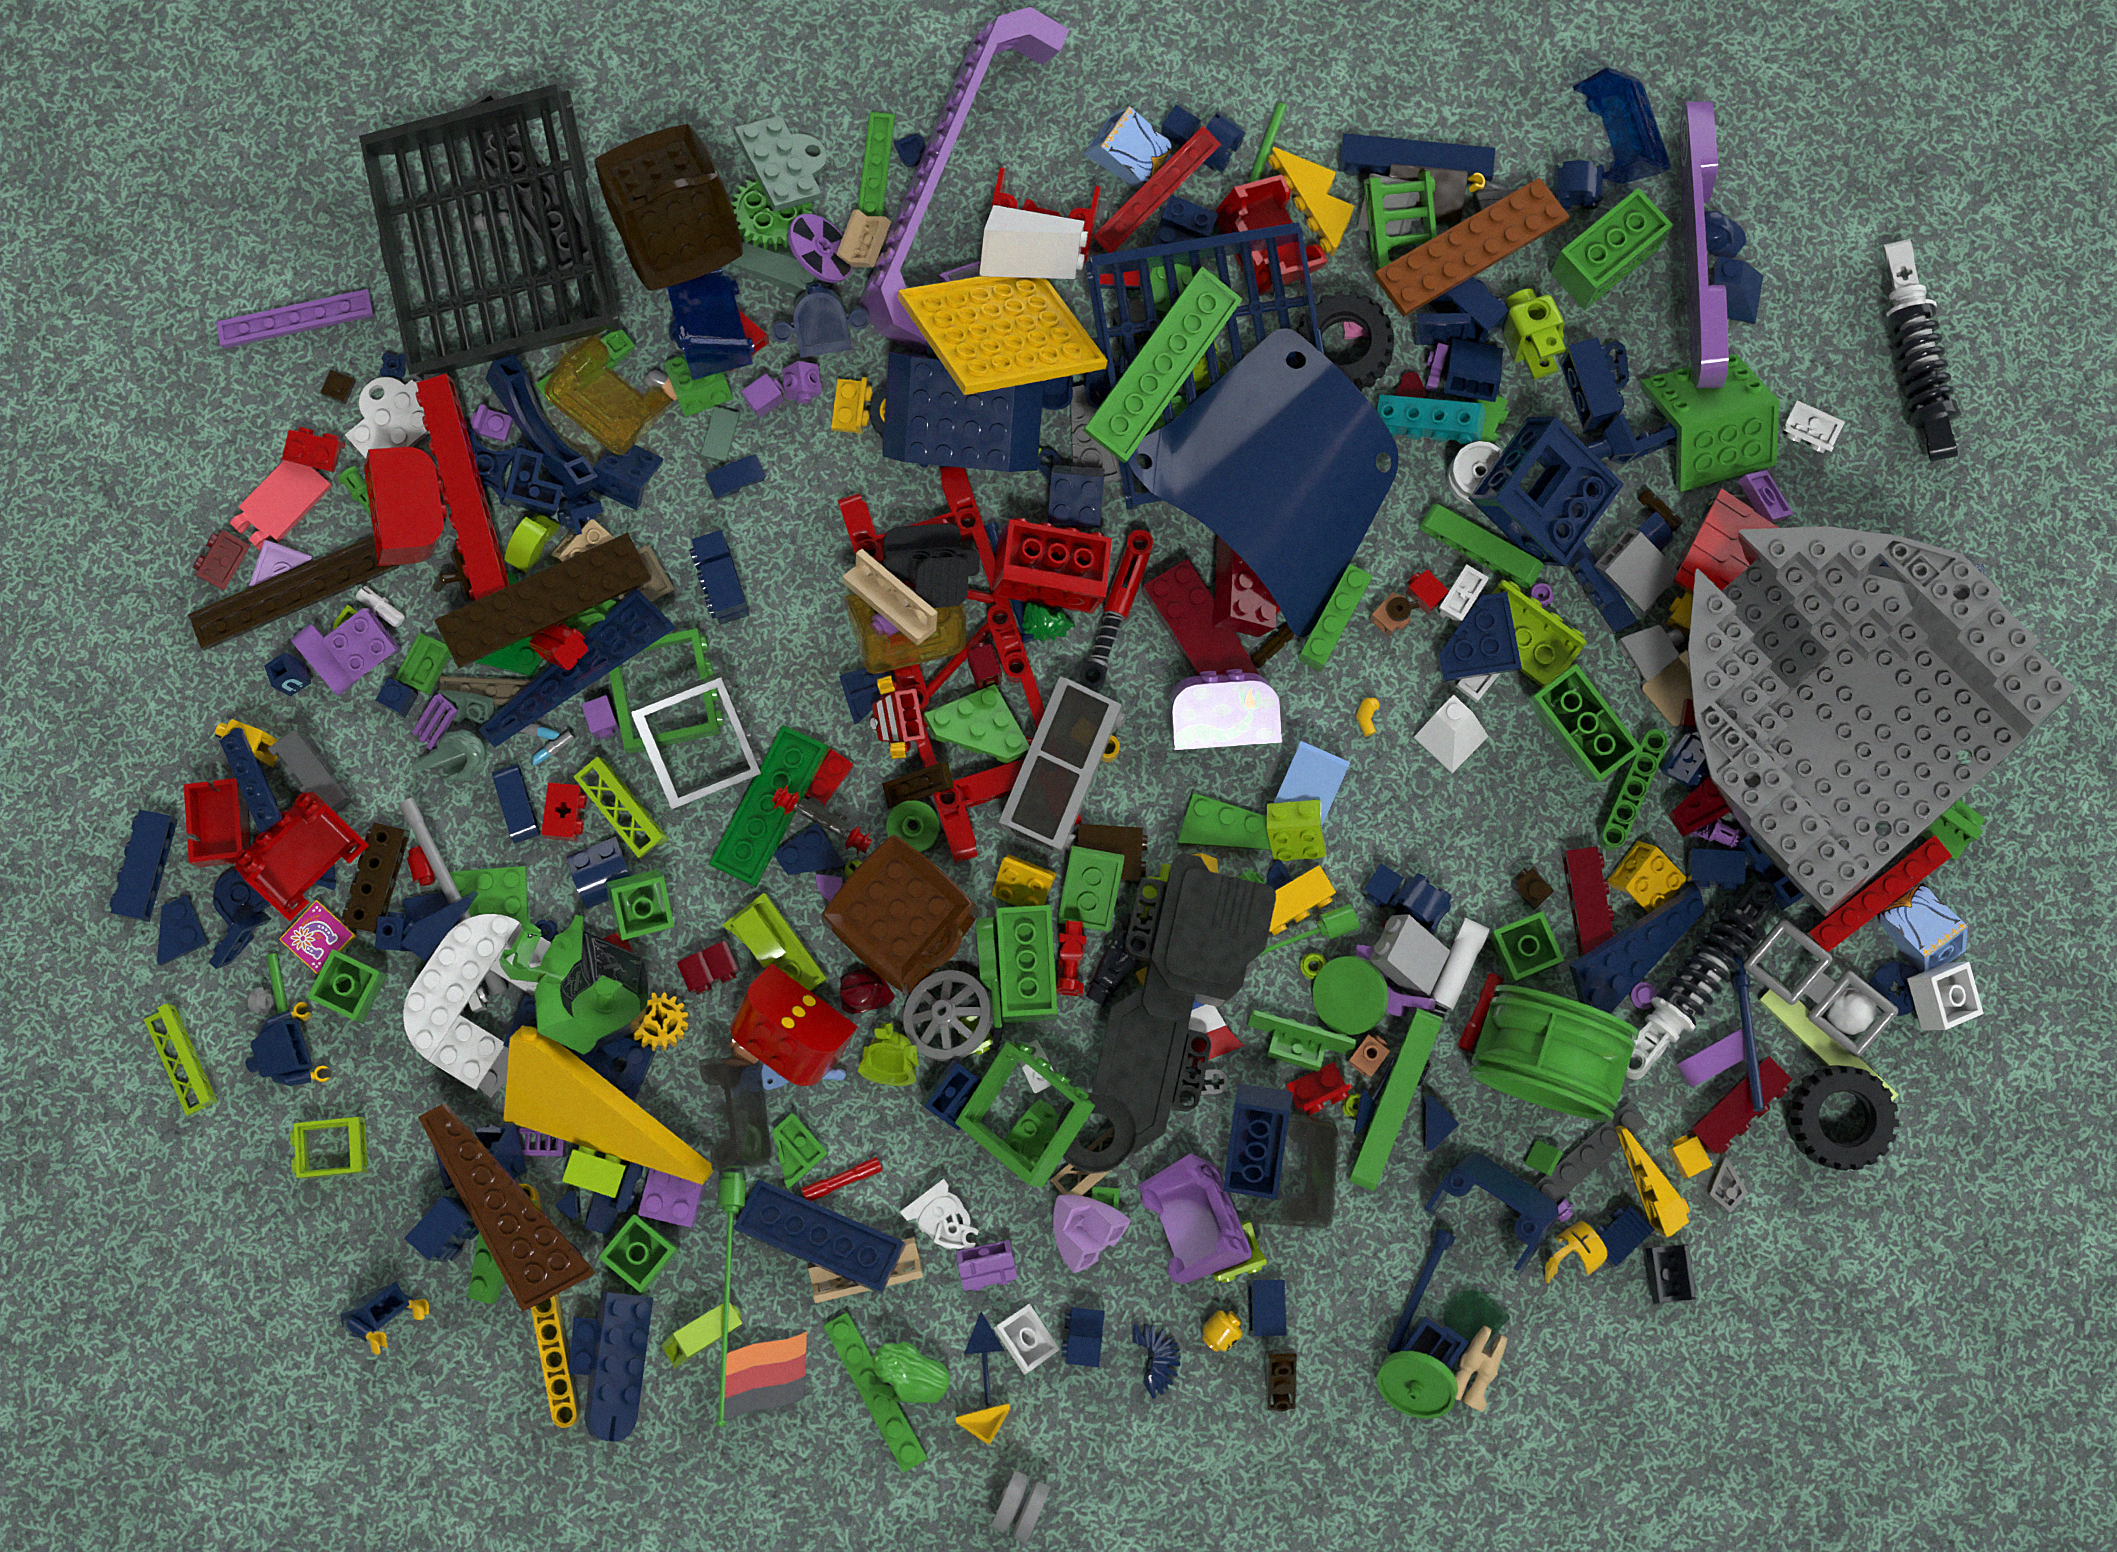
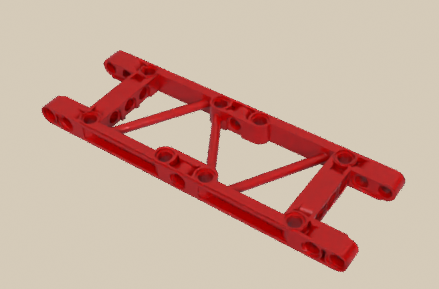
M950 466L940 467L941 486L950 513L909 526L950 523L956 525L960 530V542L973 538L991 593L968 589L966 599L994 604V606L988 610L987 622L927 686H925L910 640L901 635L895 636V634L887 639H882L896 683L901 691L916 689L917 695L923 697L922 703L919 704L920 713H925L929 708V698L966 660L967 652L971 651L970 648L981 643L991 634L1006 679L1015 684L1021 683L1037 731L1045 709L1008 598L991 596L995 559L965 469ZM860 493L838 499L855 556L861 549L864 551L872 550L876 552L873 558L883 566V547L886 533L876 535L867 504L862 500ZM965 519L975 521L974 526L971 528H965L961 523ZM909 581L902 582L907 587L916 588V585ZM997 615L1007 617V621L1001 625L996 624L993 619ZM898 646L907 648V653L899 657L893 654L894 649ZM1014 663H1019L1024 668L1020 673H1012L1009 667ZM921 715L925 739L915 740L923 766L926 768L937 764L925 728L928 726L924 716ZM1052 736L1046 753L1061 759L1054 736ZM1025 737L1031 746L1034 738ZM1025 758L953 781L954 788L933 795L955 864L978 857L975 848L976 839L966 809L1010 795ZM1043 758L1032 787L1041 785L1051 818L1059 827L1073 793L1064 767L1055 763L1056 769L1052 772H1046L1041 766L1044 762L1050 760ZM946 793H952L956 798L952 804L946 805L941 802V797ZM1078 814L1074 825L1082 823L1080 814Z

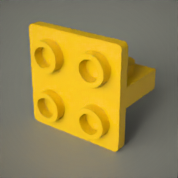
M1007 854L1002 860L992 896L1018 907L1045 905L1057 873Z

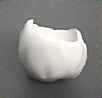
M1846 988L1826 1010L1828 1022L1843 1034L1850 1035L1869 1030L1874 1024L1878 1013L1877 1005L1856 988Z

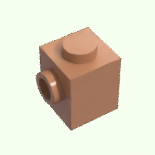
M1394 592L1373 612L1369 619L1388 637L1397 628L1402 631L1411 621V618L1408 617L1404 621L1397 622L1388 616L1386 611L1388 602L1395 597L1405 598L1400 594L1397 596Z
M1367 1035L1346 1063L1369 1079L1390 1051L1386 1048L1388 1044L1377 1035H1374L1373 1038Z

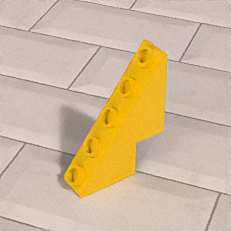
M1273 147L1272 154L1267 157L1273 170L1277 169L1283 175L1294 195L1293 201L1298 211L1305 213L1307 225L1311 232L1318 234L1320 238L1319 244L1323 251L1334 257L1355 206L1328 195L1335 179V171Z

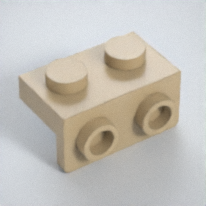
M853 210L838 248L837 256L852 267H874L891 221L885 216H866L859 210Z

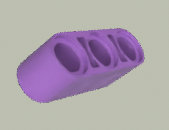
M310 623L290 640L333 692L340 696L357 681H353L322 642L323 635Z
M1741 1028L1709 1047L1686 1058V1060L1677 1063L1690 1088L1746 1058L1743 1029Z

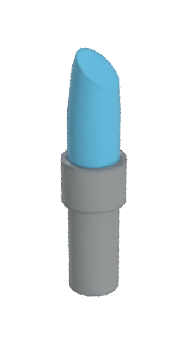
M531 723L519 731L529 736L551 740L556 739L560 734L557 731L535 723Z
M568 730L554 741H550L543 749L532 756V766L555 755L561 748L573 741L575 737L571 731Z

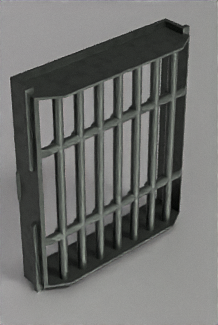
M557 84L359 136L380 234L379 243L386 273H388L408 372L413 378V382L425 380L424 375L451 372L498 360L511 354L517 355L596 335L607 329L611 332L622 330L604 245L602 242H599L586 185V179L589 176L569 90L563 91ZM556 111L559 112L569 160L562 162L551 116ZM537 118L542 119L551 160L549 165L539 168L536 167L527 121ZM517 124L526 165L524 172L512 174L502 129ZM492 130L502 175L500 178L488 181L478 134ZM468 137L477 182L474 185L463 187L454 140ZM444 143L453 188L451 191L439 194L429 147ZM419 150L429 194L427 197L415 200L405 153ZM395 154L404 201L401 204L389 207L379 156ZM569 170L572 172L591 264L583 265L564 172ZM554 175L573 262L572 269L560 272L539 178ZM527 181L530 183L549 272L547 275L534 278L515 189L516 184ZM504 187L524 276L522 282L514 284L509 282L490 191ZM480 194L499 280L498 288L485 291L466 197ZM455 200L475 289L474 294L463 297L460 294L441 205ZM432 207L451 297L448 301L440 303L436 302L417 210ZM405 213L408 215L426 300L425 307L413 310L410 307L392 222L393 216ZM594 274L602 315L597 317L594 315L586 278L587 275ZM572 279L577 281L585 320L570 323L561 283ZM551 285L560 326L545 329L537 288ZM527 291L535 333L521 336L512 295ZM502 298L511 339L496 342L488 301ZM478 304L486 345L472 348L463 307ZM453 310L462 351L448 355L439 314ZM429 316L437 358L422 361L413 320Z

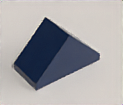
M1426 1096L1423 1098V1152H1431L1459 1123L1432 1096Z

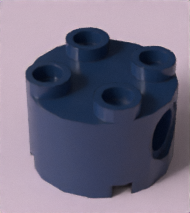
M1217 112L1205 128L1221 145L1203 164L1215 172L1223 173L1230 162L1231 150L1237 152L1244 141L1243 138L1246 132L1243 131L1241 126Z
M1574 160L1563 162V167L1559 168L1558 164L1553 167L1554 187L1552 194L1564 210L1571 209L1572 205H1580L1586 210L1598 208V203L1603 200V165L1599 164L1597 167H1594V162Z
M1416 873L1414 877L1405 879L1401 890L1389 902V909L1391 911L1395 908L1396 913L1394 915H1410L1433 935L1443 916L1450 911V900L1452 897L1447 891L1436 889L1429 884L1430 881L1424 875Z

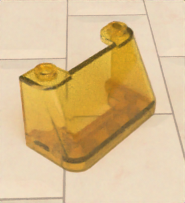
M592 335L560 359L545 386V395L550 403L616 455H623L662 417L674 400L659 389H653L643 397L605 366L609 359V351L599 339Z
M857 594L845 596V607L864 667L869 673H882L952 656L961 652L966 646V613L961 604L952 607L933 608L938 612L936 631L917 646L901 631L890 637L875 633L874 629L870 628V623H872L871 617L878 612Z

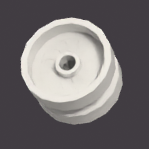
M1478 441L1466 445L1457 453L1447 469L1446 478L1449 490L1456 499L1465 504L1474 505L1468 498L1502 453L1499 447L1489 442Z

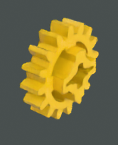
M655 992L652 993L651 1000H648L647 1010L651 1009L648 1015H645L641 1026L634 1033L635 1040L643 1039L642 1047L647 1046L649 1043L652 1044V1051H655L657 1046L660 1045L663 1051H666L667 1044L670 1043L673 1047H676V1038L684 1039L685 1033L683 1031L688 1030L689 1024L685 1022L688 1020V1012H682L684 1010L683 1003L676 1005L677 997L673 996L668 1000L665 992H663L661 998H657ZM656 1014H658V1019H660L661 1023H663L662 1029L660 1028V1024H658V1022L655 1021ZM671 1028H675L673 1032L667 1034Z

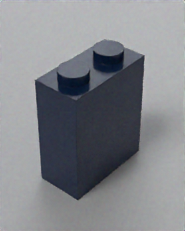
M1452 338L1446 364L1444 393L1496 402L1501 383L1503 348Z

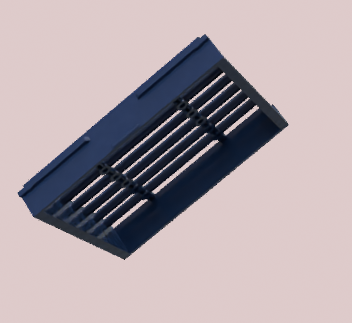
M1299 222L1091 256V261L1085 263L1099 349L1108 360L1107 370L1111 390L1116 384L1109 338L1123 336L1129 366L1137 355L1134 334L1149 331L1151 336L1162 321V319L1157 318L1149 268L1161 266L1165 268L1172 307L1180 296L1174 264L1190 262L1193 278L1198 269L1201 268L1200 260L1216 258L1219 280L1231 289L1226 256L1241 254L1250 304L1238 306L1227 321L1234 366L1243 359L1236 317L1252 315L1256 343L1258 345L1266 338L1262 313L1277 310L1280 329H1291L1288 308L1301 306L1305 308L1310 343L1317 351L1324 355L1321 332L1317 328V313L1303 232ZM1293 242L1302 296L1286 298L1277 247ZM1267 249L1275 300L1260 302L1251 252ZM1138 270L1147 321L1132 323L1123 273ZM1098 274H1113L1121 326L1107 328ZM1214 340L1205 351L1211 386L1220 379ZM1294 351L1287 355L1286 363L1289 367L1298 369ZM1193 370L1184 381L1188 407L1197 400ZM1171 400L1163 410L1165 425L1174 420ZM1149 430L1148 433H1147L1145 436H1147V435H1149V434H1151V433H1153V432H1155V431H1157V430H1154V431H1150V430ZM1143 454L1145 467L1149 469L1152 466V460L1148 455ZM1118 459L1127 510L1137 509L1138 505L1164 501L1151 492L1135 494L1130 465L1128 461L1123 463Z

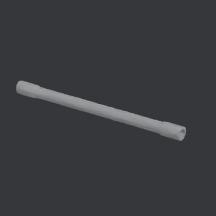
M409 798L399 803L398 805L408 825L412 828L448 902L450 903L460 898L461 896L424 823V818L414 798ZM468 910L463 915L459 923L471 918ZM489 970L485 980L493 996L507 990L508 987L504 979Z

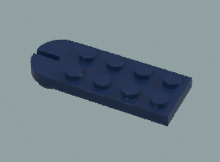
M601 1292L584 1415L588 1433L594 1439L612 1442L621 1441L627 1438L636 1426L653 1297Z

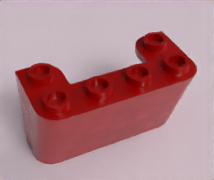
M304 792L299 795L295 800V804L288 811L280 814L282 819L265 832L260 833L256 837L255 843L248 849L242 850L235 858V869L244 880L289 922L310 903L302 894L341 857L350 864L369 846L315 792Z

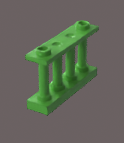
M1430 171L1419 173V181L1384 185V183H1381L1380 177L1364 180L1374 274L1377 270L1392 262L1389 261L1388 250L1391 247L1423 244L1437 237L1432 193L1435 192V180L1431 177ZM1420 191L1422 207L1387 211L1383 208V198H1385V195ZM1423 217L1424 233L1395 237L1386 235L1385 224H1388L1389 221Z

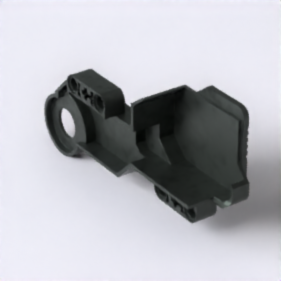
M1180 854L1175 857L1167 882L1148 878L1140 883L1125 942V951L1131 958L1148 962L1144 984L1141 989L1111 1007L1091 1093H1087L1089 1095L1088 1100L1096 1105L1090 1114H1101L1112 1122L1115 1131L1114 1140L1107 1149L1100 1152H1092L1081 1146L1076 1135L1063 1155L1070 1165L1086 1173L1108 1172L1118 1167L1129 1154L1133 1155L1165 1134L1170 1109L1189 1112L1198 1105L1211 1050V1040L1203 1032L1188 1029L1193 1003L1198 1002L1221 1007L1243 987L1247 965L1266 949L1276 902V892L1271 886L1210 872L1201 857L1190 854ZM1151 886L1156 890L1157 896L1153 899H1148L1143 895L1142 889ZM1144 906L1149 907L1147 919L1151 921H1147L1143 925L1140 924L1141 919L1137 917L1141 916ZM1136 938L1141 939L1145 943V949L1140 952L1132 949L1130 942ZM1193 1039H1201L1204 1042L1205 1050L1198 1053L1191 1048V1041ZM1193 1059H1203L1202 1062L1200 1060L1196 1062L1195 1071L1199 1072V1075H1195L1193 1079L1189 1078L1190 1075L1188 1072H1185V1069L1191 1067ZM1187 1091L1193 1095L1194 1102L1192 1105L1185 1106L1180 1102L1179 1095L1181 1092ZM1070 1101L1062 1110L1056 1124V1132L1075 1104L1073 1101Z

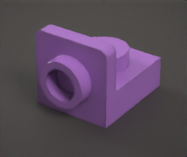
M480 404L478 411L475 410L471 418V425L477 435L507 443L514 422L511 416L488 410L486 405Z

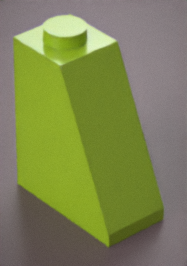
M730 1302L728 1334L743 1324L740 1320L741 1314L735 1305H731ZM724 1303L674 1332L661 1344L674 1369L722 1339Z

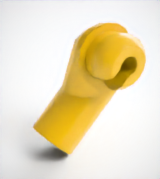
M1373 697L1365 698L1356 713V719L1365 737L1377 732L1371 718L1374 712L1379 709V701Z

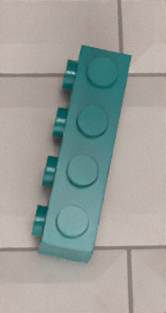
M1380 395L1377 413L1387 426L1392 437H1396V434L1406 435L1408 438L1416 440L1422 437H1429L1438 442H1446L1447 439L1457 440L1462 444L1478 442L1482 438L1486 416L1482 403Z

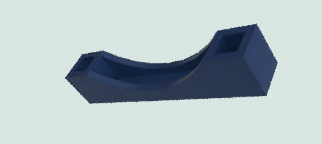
M515 354L492 361L485 380L533 450L543 454L542 463L557 485L563 486L562 492L568 501L590 493L598 478L597 473L586 457L570 448L550 426L536 400L528 373Z

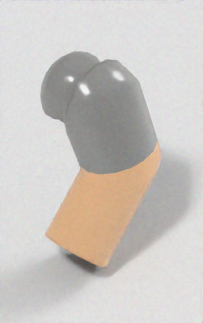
M658 370L649 371L644 378L645 384L648 387H661L668 402L676 400L677 396L669 376Z

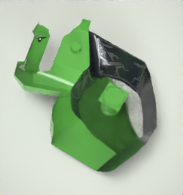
M575 915L572 925L563 933L555 936L542 959L541 965L530 968L528 962L542 934L539 928L530 923V917L521 925L523 930L512 948L503 950L499 962L501 968L511 980L538 983L535 989L538 1033L584 1055L621 1040L639 1029L645 1018L648 1003L646 969L640 955L583 930V916Z

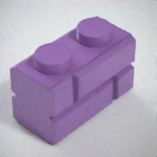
M1010 1240L956 1251L964 1291L970 1289L978 1291L988 1285H1005L1014 1279H1018Z

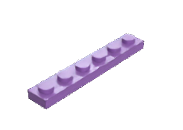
M364 289L216 321L220 346L225 349L369 318L375 315L370 291Z

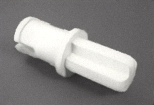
M367 586L358 591L356 599L370 608L376 616L382 617L392 626L399 627L405 619L404 615L388 604V599L381 598Z

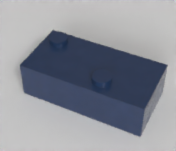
M1238 1083L1223 1191L1277 1200L1293 1092Z

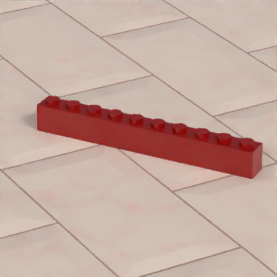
M445 373L417 382L418 392L415 395L419 406L423 407L425 416H422L423 425L426 431L430 432L432 440L429 441V447L438 461V465L435 466L436 473L444 483L445 489H443L442 495L445 503L450 505L452 514H449V520L452 528L457 531L456 546L459 553H463L465 563L462 564V568L466 578L470 579L472 588H469L471 600L475 602L510 586L455 383Z

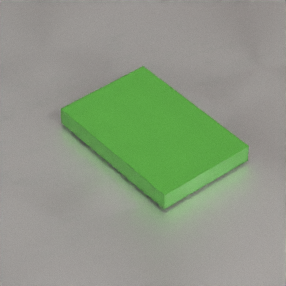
M1071 846L1057 923L1066 924L1068 920L1083 922L1082 927L1110 932L1125 855Z

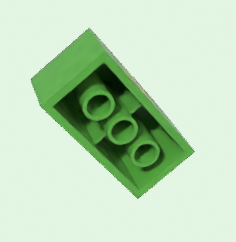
M1577 664L1567 668L1528 698L1531 708L1578 770L1592 783L1600 782L1642 750Z

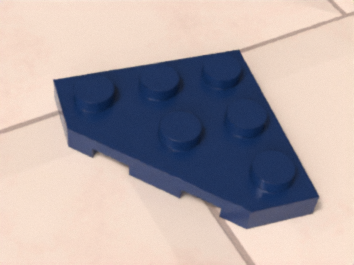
M1507 592L1482 595L1438 655L1442 682L1521 670V660Z

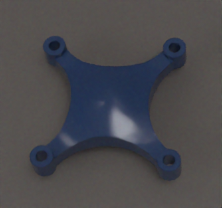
M467 429L482 484L491 487L499 496L500 503L505 507H509L510 504L502 503L505 494V474L513 460L517 447L528 450L527 446L523 443H518L514 448L507 451H492L480 444L475 431Z

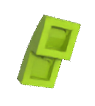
M751 906L732 920L735 929L764 968L786 952V949L769 929L768 923L754 906Z

